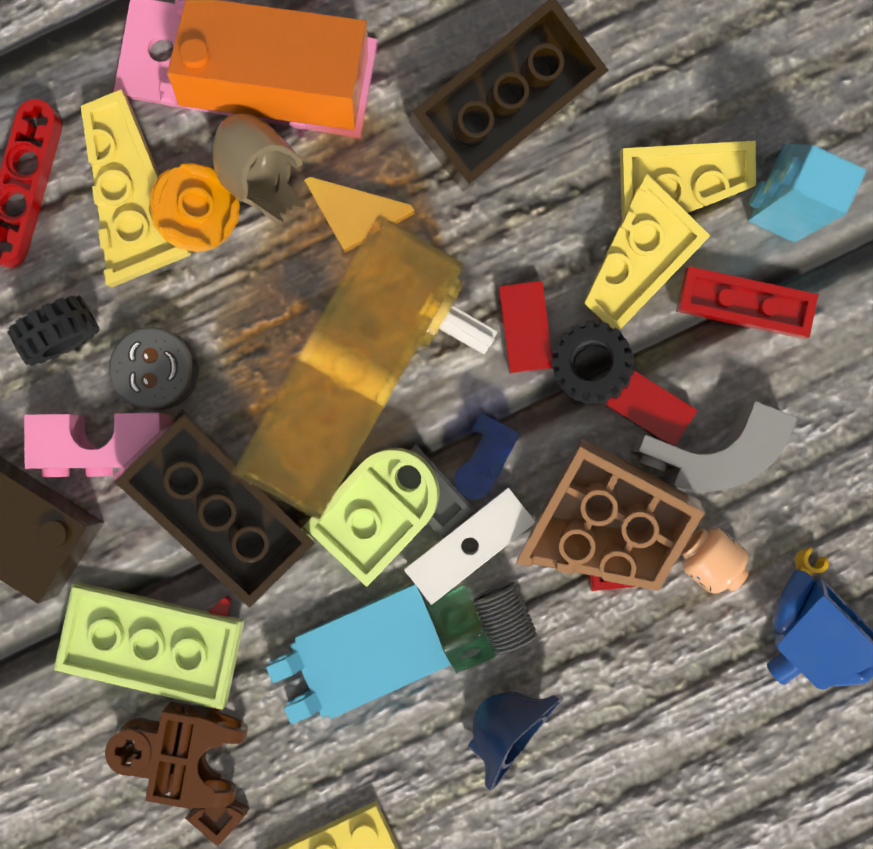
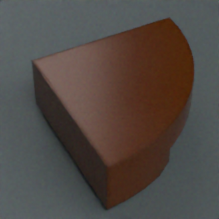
M235 800L233 803L222 807L192 808L185 819L219 847L245 817L250 808Z

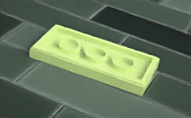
M77 582L72 584L54 670L223 710L228 702L245 620Z

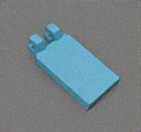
M412 583L296 635V642L290 644L293 651L269 661L266 669L272 683L290 677L300 670L303 673L310 690L286 702L287 705L284 707L288 720L292 725L314 715L318 711L322 718L329 716V719L337 717L451 665V661L420 590L415 583Z

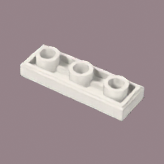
M507 487L405 567L404 571L432 605L536 522ZM469 537L476 539L478 542L477 549L473 552H465L461 548L464 539Z

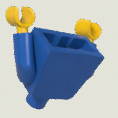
M813 547L801 549L795 556V565L798 570L792 573L782 591L773 619L775 645L781 653L767 663V668L772 676L782 685H786L801 673L817 689L825 690L833 685L839 687L866 684L873 678V628L821 577L816 581L812 577L813 574L822 573L828 568L829 561L827 557H819L815 566L811 567L808 557L813 551Z

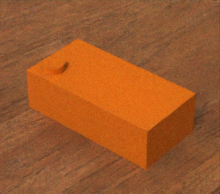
M185 0L167 74L179 106L234 114H252L256 117L355 130L368 60L367 21L222 0Z

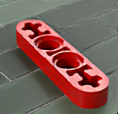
M31 99L19 106L0 169V242L5 243L7 241L13 244L11 252H0V266L3 268L19 266L28 255L62 132L60 115L48 103L40 99ZM43 115L48 119L46 126L38 125L36 129L31 125V121L33 118L40 119ZM29 138L32 141H35V139H37L39 142L42 143V147L39 148L36 145L28 141H25V139ZM26 153H35L38 158L36 169L30 174H21L17 167L20 157ZM22 194L26 199L24 212L16 217L9 216L6 210L8 199L13 195ZM3 220L19 227L18 232L2 227Z

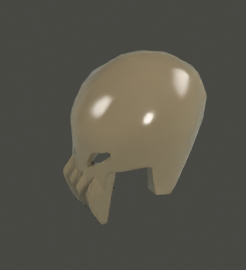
M234 114L224 119L217 128L212 142L213 165L221 185L236 198L259 209L270 220L277 223H283L282 217L287 218L286 212L294 214L292 207L306 209L304 202L288 184L291 166L298 169L303 165L301 158L266 121L252 114ZM279 181H280L279 189H278V192H277V194H276V187H277V185H278V183H279Z

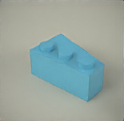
M783 144L767 181H761L750 198L749 205L754 208L748 221L795 243L847 214L867 170L815 145Z

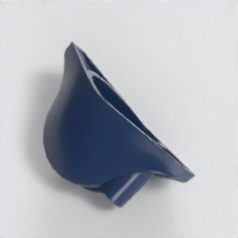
M509 691L492 695L479 705L473 719L474 738L470 741L468 747L484 761L485 786L489 791L495 789L535 733L564 699L562 696L555 694L544 699H538L519 692Z

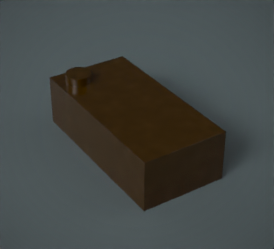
M548 0L414 109L409 123L464 192L595 85L607 73L608 68L557 0Z
M184 409L116 472L113 482L249 608L315 544L310 533Z
M0 457V580L39 604L60 594L105 522Z

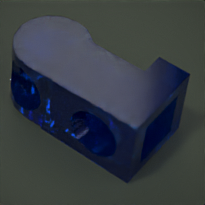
M479 413L472 427L473 430L482 435L469 460L459 465L454 476L458 492L465 498L472 500L480 499L490 492L520 436V433L482 413Z

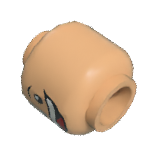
M700 528L690 537L681 553L684 557L682 561L684 572L709 593H720L727 588L730 591H735L745 582L749 575V571L745 569L749 558L748 552L721 528H711L709 530Z

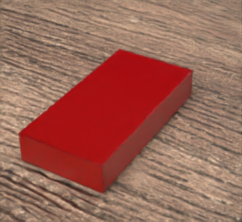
M543 281L499 286L498 292L509 374L552 369L551 359L553 357Z
M634 371L633 376L630 378V385L627 389L624 388L620 392L621 396L617 399L611 398L608 400V403L603 405L658 440L676 446L698 410Z

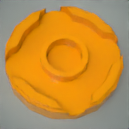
M185 163L171 170L169 168L160 174L152 187L148 210L153 226L164 240L179 249L202 252L215 249L228 240L238 223L240 204L238 198L221 185L213 168L196 163Z

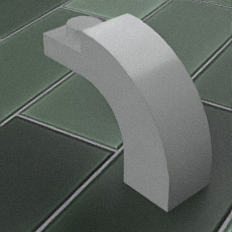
M757 401L744 402L741 404L734 425L727 438L710 451L694 454L647 435H636L630 451L641 455L639 463L652 469L665 472L666 467L669 466L670 469L665 482L672 486L696 491L725 490L754 479L778 458L791 436L797 417Z

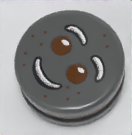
M144 327L128 333L117 343L110 358L109 373L115 390L129 404L143 409L166 410L178 406L191 395L198 381L199 364L193 348L185 339L162 328Z

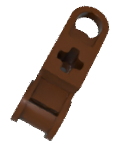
M171 701L161 712L160 721L134 718L126 722L108 741L105 757L109 767L116 773L149 779L145 798L147 802L182 808L222 807L235 801L237 786L231 781L221 779L222 774L214 772L209 767L206 761V751L215 747L222 748L223 743L240 744L245 742L248 726L243 721L220 711L216 712L212 708Z

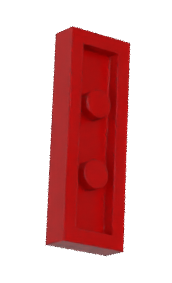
M689 266L684 271L676 312L806 339L811 334L819 294Z

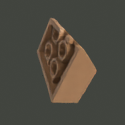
M581 438L540 511L516 564L531 567L532 564L556 568L557 572L568 574L577 572L602 577L604 581L659 591L705 512L700 500Z

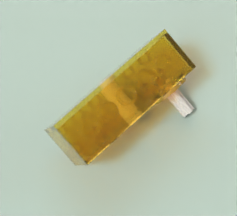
M379 214L233 474L320 520L417 347L426 349L439 329L483 355L492 345L498 331L453 306L463 285V281L457 277L464 264Z

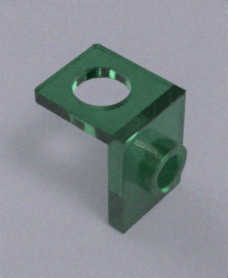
M466 586L446 593L432 605L429 601L426 602L443 652L456 673L496 657ZM475 648L481 649L474 656L468 658H459L464 652Z

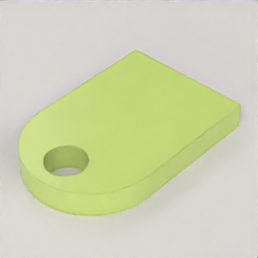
M403 448L383 449L365 459L303 527L367 587L432 518L440 497L437 476L430 464L417 453ZM411 465L420 472L421 483L417 488L409 489L399 482L398 471L400 467Z

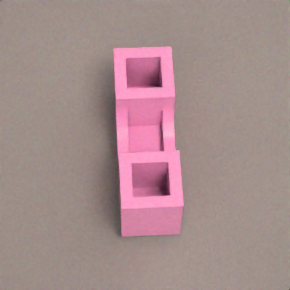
M114 414L113 436L102 448H97L88 440L85 433V415H24L25 469H41V477H69L70 468H86V477L114 476V468L124 466L171 421V414Z

